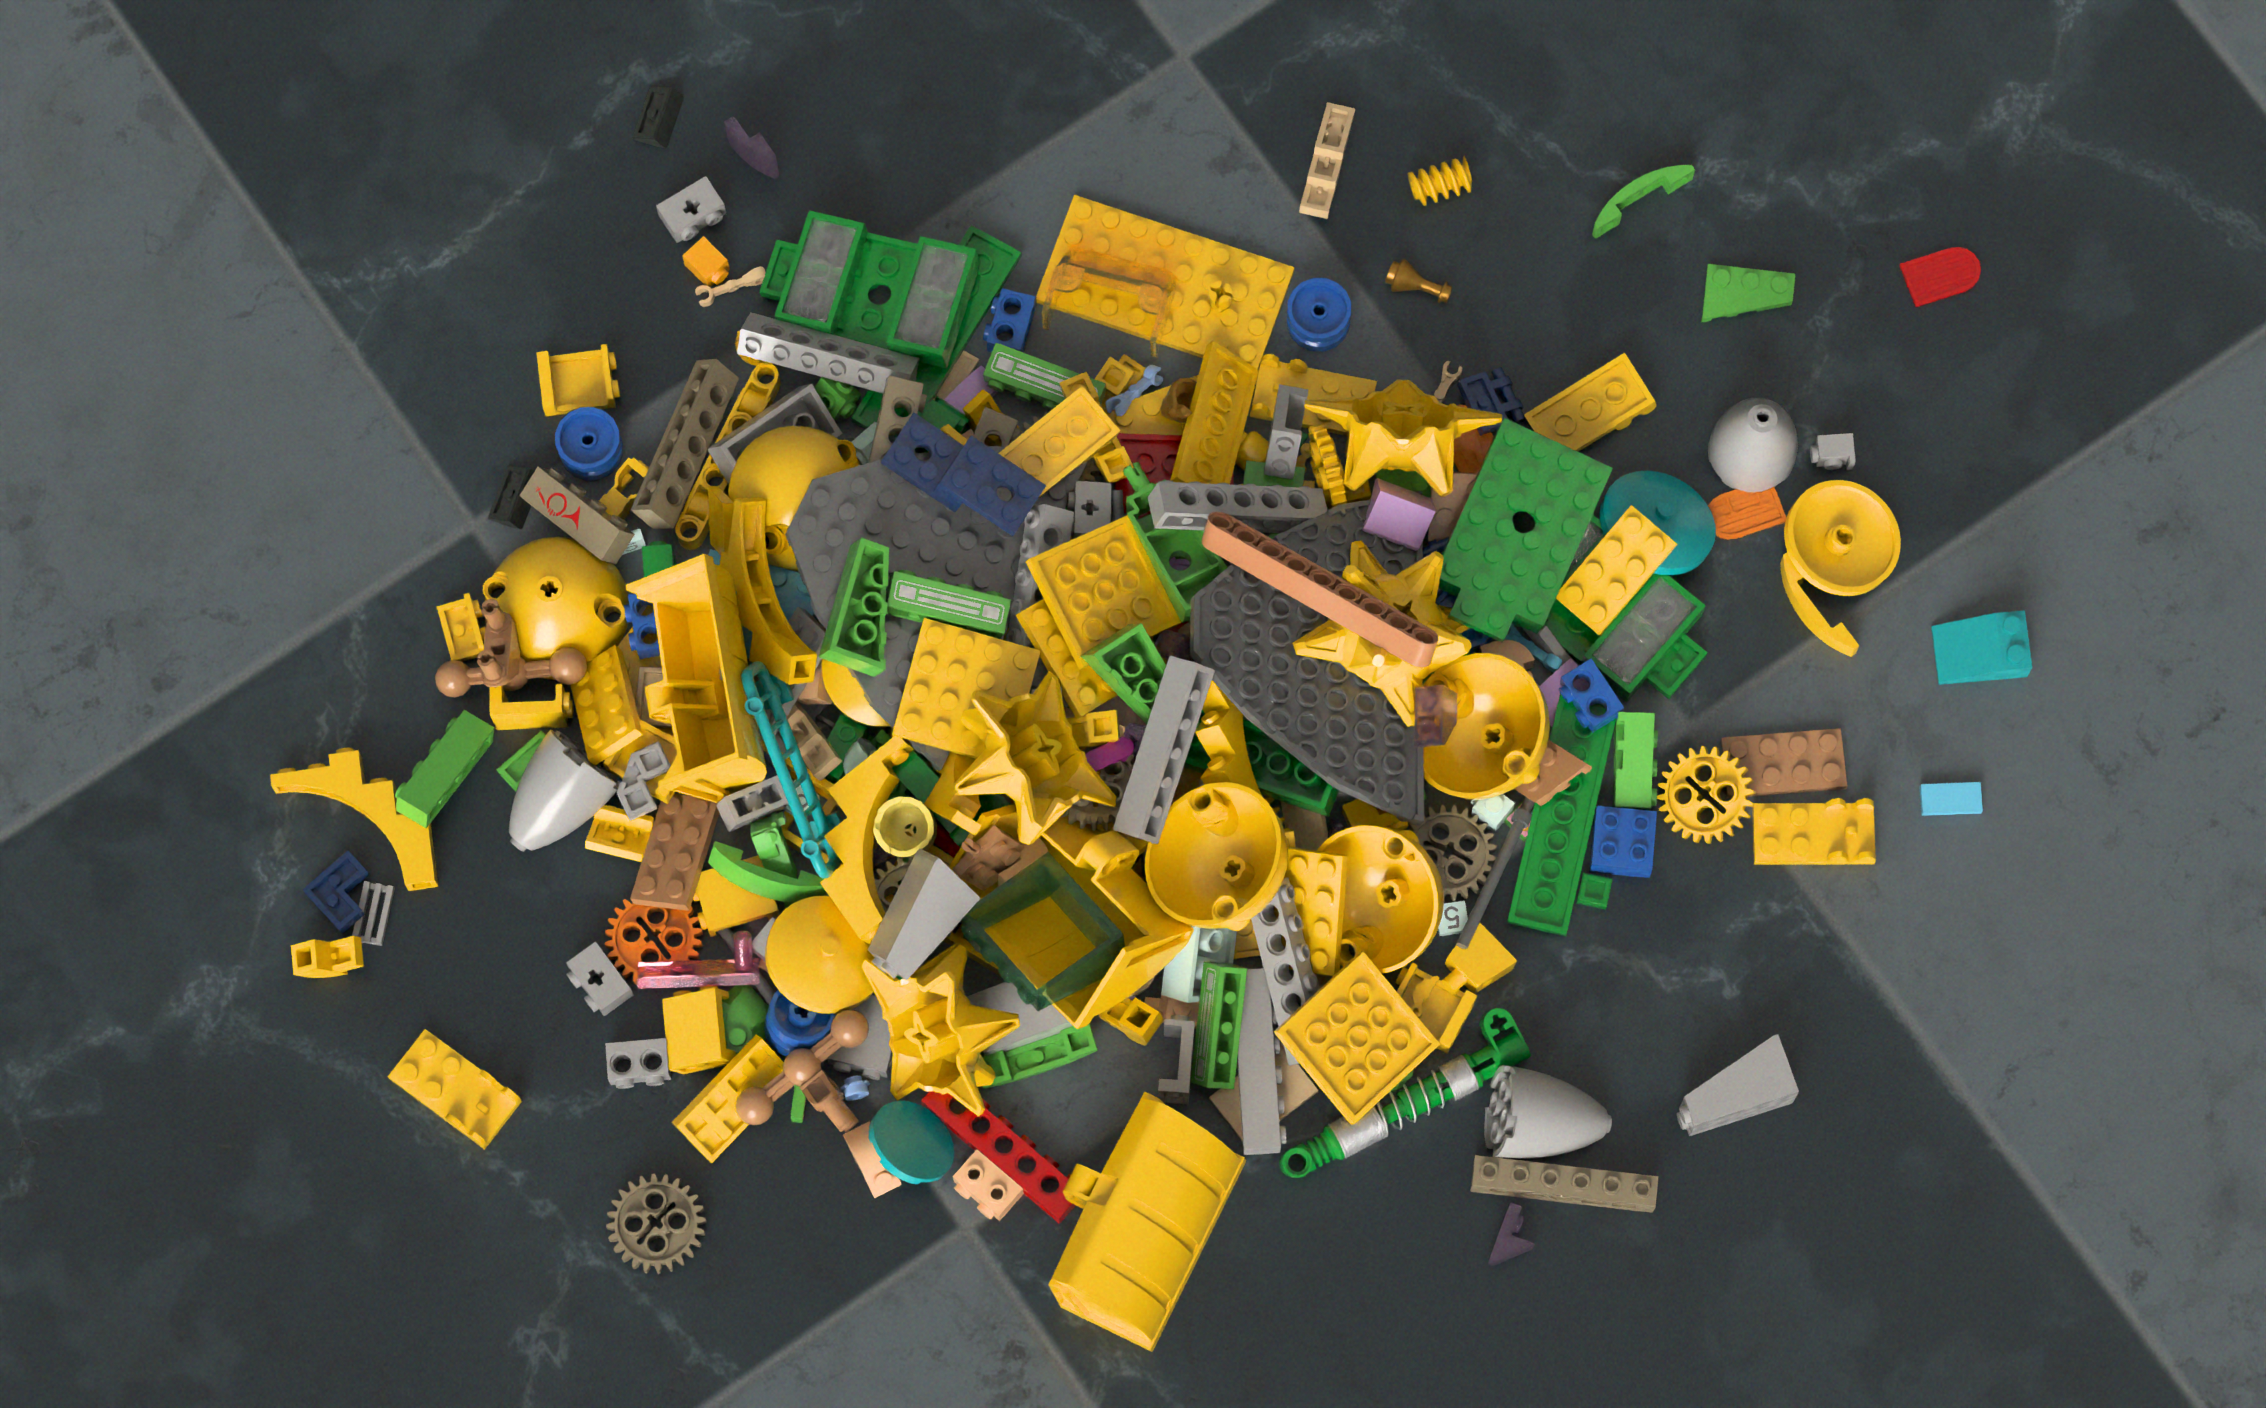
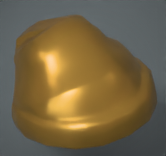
M1180 378L1173 382L1163 399L1160 408L1161 414L1166 418L1186 424L1187 417L1192 414L1189 409L1197 382L1190 378Z

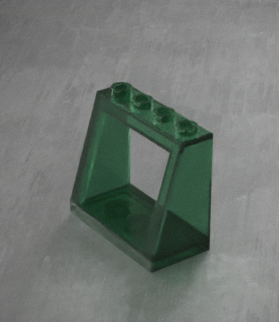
M1049 852L980 899L962 918L963 926L961 930L964 936L970 942L975 941L980 946V952L985 960L989 963L993 961L999 968L998 971L1003 980L1008 984L1012 982L1018 989L1017 993L1026 1005L1031 1003L1037 1011L1104 978L1122 948L1125 947L1124 934ZM1050 896L1096 948L1046 984L1036 989L984 929Z

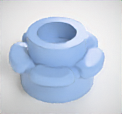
M852 1076L845 1079V1084L840 1088L847 1101L862 1099L869 1094L867 1086L870 1083L868 1080H862L861 1076Z

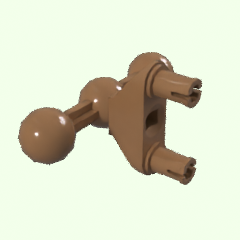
M489 599L483 602L481 609L487 623L484 650L477 656V663L480 667L469 668L461 661L450 660L443 663L437 669L435 681L436 687L441 693L447 697L455 698L464 695L471 688V685L502 686L503 690L515 691L522 688L528 679L552 676L561 684L571 685L577 683L585 676L587 664L585 656L576 648L571 647L559 649L552 655L551 659L526 662L525 659L520 657L515 622L510 614L501 610L497 600Z
M853 1009L837 1013L830 1026L831 1032L811 1049L797 1048L791 1051L785 1057L783 1071L763 1088L757 1086L748 1087L738 1095L735 1103L738 1117L746 1124L761 1125L772 1116L774 1102L796 1085L800 1087L816 1111L824 1112L840 1132L843 1130L848 1132L860 1121L843 1101L845 1099L844 1093L827 1073L822 1070L821 1063L842 1046L854 1048L866 1040L869 1033V1023L866 1017L861 1012Z

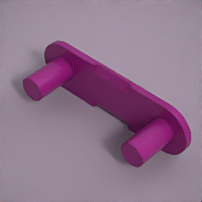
M1120 737L1119 741L1108 742L1085 753L1087 762L1096 772L1119 761L1125 762L1134 752V743L1129 738Z

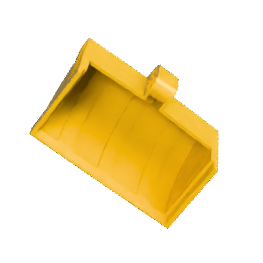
M702 554L627 584L626 591L635 593L638 599L653 603L663 680L645 687L649 718L672 725L681 773L658 781L659 787L719 803L728 795L762 782L767 771L761 736L758 733L759 727L754 715H750L745 710V702L748 699L742 685L741 674L748 667L741 620L739 619L734 580L730 572L714 564L712 556ZM719 670H722L723 680L719 679Z
M1016 804L982 813L977 820V823L982 825L976 836L969 833L967 838L976 842L993 825L1017 838L1018 816ZM1069 815L1059 817L1039 837L1048 850V877L1045 885L1037 893L1028 885L1020 894H1014L1005 900L998 893V880L993 886L982 891L961 877L959 878L980 897L979 901L963 919L1076 1029L1088 1026L1094 1016L1123 1001L1159 973L1187 945L1194 929L1190 925L1178 921L1165 913L1155 902L1149 891L1148 884L1131 869L1139 855V850L1127 838L1115 830L1096 836L1086 826L1080 829V821L1078 820L1070 825ZM962 846L949 865V868L954 873L953 868L967 852L962 849Z
M1144 1092L1102 1172L1099 1173L1086 1166L1076 1164L1063 1190L1065 1198L1072 1204L1082 1208L1083 1211L1048 1284L1060 1307L1153 1352L1246 1163L1245 1157L1234 1153L1213 1134L1178 1111L1165 1105L1159 1098Z

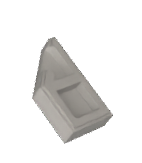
M1544 625L1537 634L1523 628L1537 647L1548 654L1552 653L1562 660L1561 665L1571 658L1547 626Z

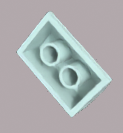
M1191 926L1194 931L1189 942L1164 967L1161 995L1186 1003L1199 1002L1203 963L1219 962L1233 964L1237 931H1232L1228 928L1206 929Z

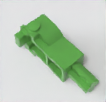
M773 812L770 817L752 822L750 828L751 838L764 868L797 879V869L781 825L786 824L784 813L776 814V812ZM784 902L785 907H789L793 904L790 902Z

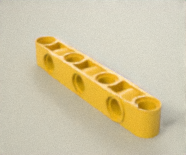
M763 362L753 369L715 443L773 404L781 386L779 372L775 365ZM764 375L774 377L772 382L768 384L759 382L760 378ZM710 454L687 498L683 512L675 527L680 545L687 550L699 548L710 530L708 487H711L708 482L710 479L721 477L723 482L718 486L728 496L729 484ZM689 528L697 530V534L692 538L682 536L683 532Z

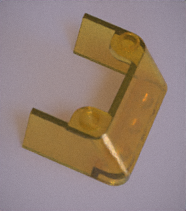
M1082 248L1067 250L1056 266L1051 278L1041 313L1043 329L1049 330L1060 291L1065 293L1073 292L1079 288L1082 281L1138 295V303L1143 311L1157 315L1150 338L1151 356L1157 357L1176 290V279L1173 273L1167 269Z

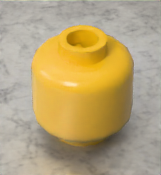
M1244 431L1235 464L1245 471L1246 460L1265 463L1269 441L1256 431H1251L1248 434Z

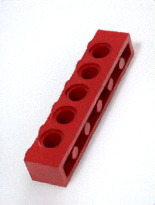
M929 1091L921 1100L923 1107L934 1113L950 1131L972 1150H979L1021 1186L1024 1194L1057 1223L1060 1224L1076 1205L1069 1202L1063 1194L1071 1174L1065 1177L1057 1170L1060 1165L1047 1154L1042 1157L1034 1150L1037 1146L1031 1139L1024 1134L1021 1137L1011 1130L1014 1126L1004 1116L999 1115L998 1118L989 1111L991 1106L983 1098L985 1110L980 1116H977L968 1108L961 1114L953 1113L950 1110V1106L958 1100L949 1093L942 1095V1093ZM979 1120H985L990 1124V1128L987 1132L980 1134L973 1130L974 1124ZM1001 1140H1008L1013 1144V1147L1008 1153H1000L996 1150V1145ZM1029 1159L1034 1161L1036 1164L1035 1169L1030 1173L1022 1172L1019 1169V1164L1023 1160ZM1053 1179L1058 1182L1059 1187L1055 1192L1047 1193L1042 1189L1043 1182Z

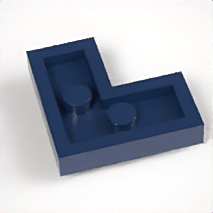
M347 851L302 890L343 934L365 915L347 893L364 880L369 873Z

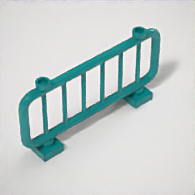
M755 661L746 667L741 674L742 685L748 699L745 702V710L750 715H754L801 834L803 840L801 853L805 857L810 858L816 873L821 878L826 879L840 867L841 860L824 835L841 823L842 819L839 811L828 815L824 814L782 706V704L795 699L790 686L777 677L770 676L766 666L762 662ZM757 675L759 680L754 682L753 677ZM771 709L776 721L772 726L765 710ZM779 729L787 750L783 754L774 735V731ZM788 757H790L798 778L794 783L785 763ZM799 785H801L809 806L805 811L796 791ZM812 813L814 820L808 822L807 816ZM823 849H826L829 861L826 864L820 852Z

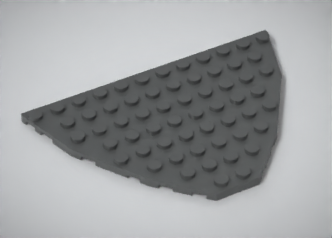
M989 446V448H991L997 453H999L1005 448L1000 446ZM929 452L915 454L916 458L921 461L929 460ZM882 459L811 481L785 535L789 546L791 545L794 552L796 565L803 584L806 585L814 614L820 624L824 625L825 629H827L850 545L862 537L889 547L888 579L894 571L909 570L914 572L917 577L925 579L937 577L945 580L946 584L954 586L966 584L974 587V591L982 593L995 591L1003 594V598L1011 599L1005 633L1000 638L1004 639L1010 624V608L1014 598L1015 576L1019 566L1020 545L1023 540L1025 527L1024 521L1016 533L1011 536L964 503L961 504L956 512H953L881 464ZM1086 463L1081 464L1041 496L1034 505L1047 504L1065 509L1069 500L1068 492L1074 491L1075 482L1079 480ZM1005 487L997 489V495L1001 500L1010 501L1012 499L1009 489ZM886 614L885 632H887L886 645H884L886 670L875 677L850 668L848 670L861 686L869 705L891 727H894L922 623ZM909 740L912 743L911 746L918 753L921 752L936 770L940 771L950 751Z
M1415 491L1416 493L1422 495V491ZM1371 499L1337 505L1326 513L1311 518L1273 538L1276 542L1340 578L1345 567L1350 565L1351 543L1354 541L1362 540L1388 574L1396 575L1423 559V541L1419 550L1415 551L1405 547V545L1401 546L1388 541L1384 537L1380 538L1376 534L1372 535L1362 531ZM1231 564L1207 586L1199 590L1191 598L1190 656L1198 664L1215 670L1212 680L1251 723L1332 787L1396 816L1402 822L1407 821L1420 826L1424 822L1423 682L1420 724L1407 727L1380 688L1370 686L1367 681L1347 671L1339 662L1296 655L1293 642L1327 622L1328 617L1234 564Z

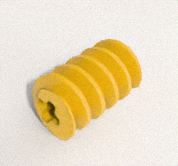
M1463 156L1462 165L1458 159H1453L1451 168L1446 162H1442L1440 164V172L1434 165L1429 167V175L1423 168L1419 169L1418 178L1413 172H1408L1409 184L1414 199H1419L1423 206H1427L1428 196L1437 203L1438 193H1442L1446 200L1449 199V191L1451 189L1457 196H1460L1462 186H1464L1468 193H1471L1472 178L1465 156Z

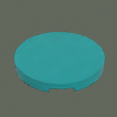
M894 1101L884 1105L872 1118L868 1131L869 1141L873 1143L877 1154L881 1158L879 1162L897 1178L917 1185L920 1182L938 1181L952 1166L955 1155L952 1137L944 1123L927 1108L909 1101Z

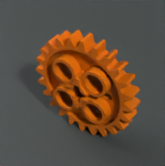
M624 899L625 909L621 910L616 907L614 909L618 918H608L609 924L614 929L605 930V935L612 938V940L605 942V947L614 949L608 954L609 960L618 959L613 965L616 970L624 968L622 976L625 979L633 974L635 985L643 978L648 988L652 980H656L658 986L662 987L664 978H667L671 984H674L673 975L676 973L684 978L682 968L685 966L693 969L690 958L699 959L700 957L694 948L703 947L702 941L695 939V937L703 935L702 929L693 928L700 923L699 918H689L694 912L692 906L689 911L631 904L628 900ZM654 912L665 914L663 921L658 924L651 923L649 918ZM637 918H642L653 935L658 936L661 945L671 955L670 959H666L657 945L649 940L646 931L638 924ZM631 930H637L641 934L635 942L625 940L626 934ZM673 935L683 937L682 943L677 947H671L667 944L668 939ZM649 953H655L659 956L658 961L653 965H645L643 963L644 957Z

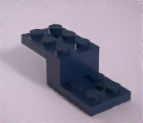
M914 412L880 462L953 512H956L961 504L964 503L1011 536L1016 533L1046 487L1045 484L973 436H970L967 442L962 445ZM918 447L925 448L929 452V460L921 461L917 459L914 450ZM1001 487L1009 489L1012 499L1010 501L1001 500L997 495V489Z

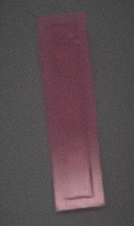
M738 931L733 935L734 959L638 962V989L760 984L759 958H753L752 935L748 931Z

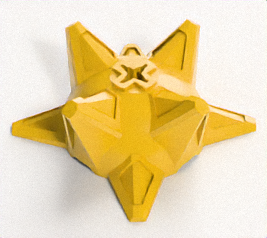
M1397 379L1382 391L1372 392L1366 398L1358 399L1352 396L1347 399L1305 400L1304 408L1330 418L1341 424L1342 428L1348 431L1345 448L1347 459L1343 483L1353 491L1361 487L1382 468L1387 470L1401 469L1406 472L1416 471L1440 497H1444L1453 491L1454 439L1461 437L1462 433L1476 428L1502 422V414L1459 407L1454 403L1445 405L1440 403L1435 396L1425 394L1410 380Z
M1362 540L1354 541L1351 543L1350 565L1345 567L1341 577L1437 633L1439 640L1429 666L1423 668L1415 667L1331 619H1328L1324 624L1293 642L1296 655L1341 663L1347 671L1367 681L1370 686L1380 688L1407 727L1419 725L1423 680L1432 672L1467 654L1472 647L1469 639L1461 635L1469 627L1448 618L1452 608L1436 604L1444 556L1434 551L1400 573L1393 575L1386 572Z
M1048 671L1033 694L1027 693L1014 696L1006 701L978 690L972 693L971 700L976 708L964 710L961 721L968 730L974 731L985 743V750L954 783L953 786L958 795H1008L1016 804L1019 841L1027 845L1033 844L1059 817L1081 798L1112 807L1116 806V795L1087 762L1085 752L1078 748L1072 736V726L1066 719L1059 679L1056 675Z
M954 943L919 967L908 980L898 979L897 977L895 979L892 978L888 973L882 972L867 958L864 959L861 967L882 1007L883 1019L888 1023L891 1036L889 1046L893 1053L890 1092L898 1101L918 1088L924 1091L942 1093V1095L949 1093L974 1114L980 1116L984 1112L985 1107L977 1087L991 1085L995 1079L994 1070L991 1065L986 1064L980 1052L1020 1027L1021 1024L1019 1014L975 1006L965 996L963 974L967 961V948L961 944Z

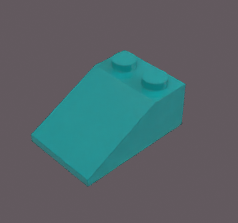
M2025 610L1992 613L1931 627L1938 685L2028 677L2032 669Z

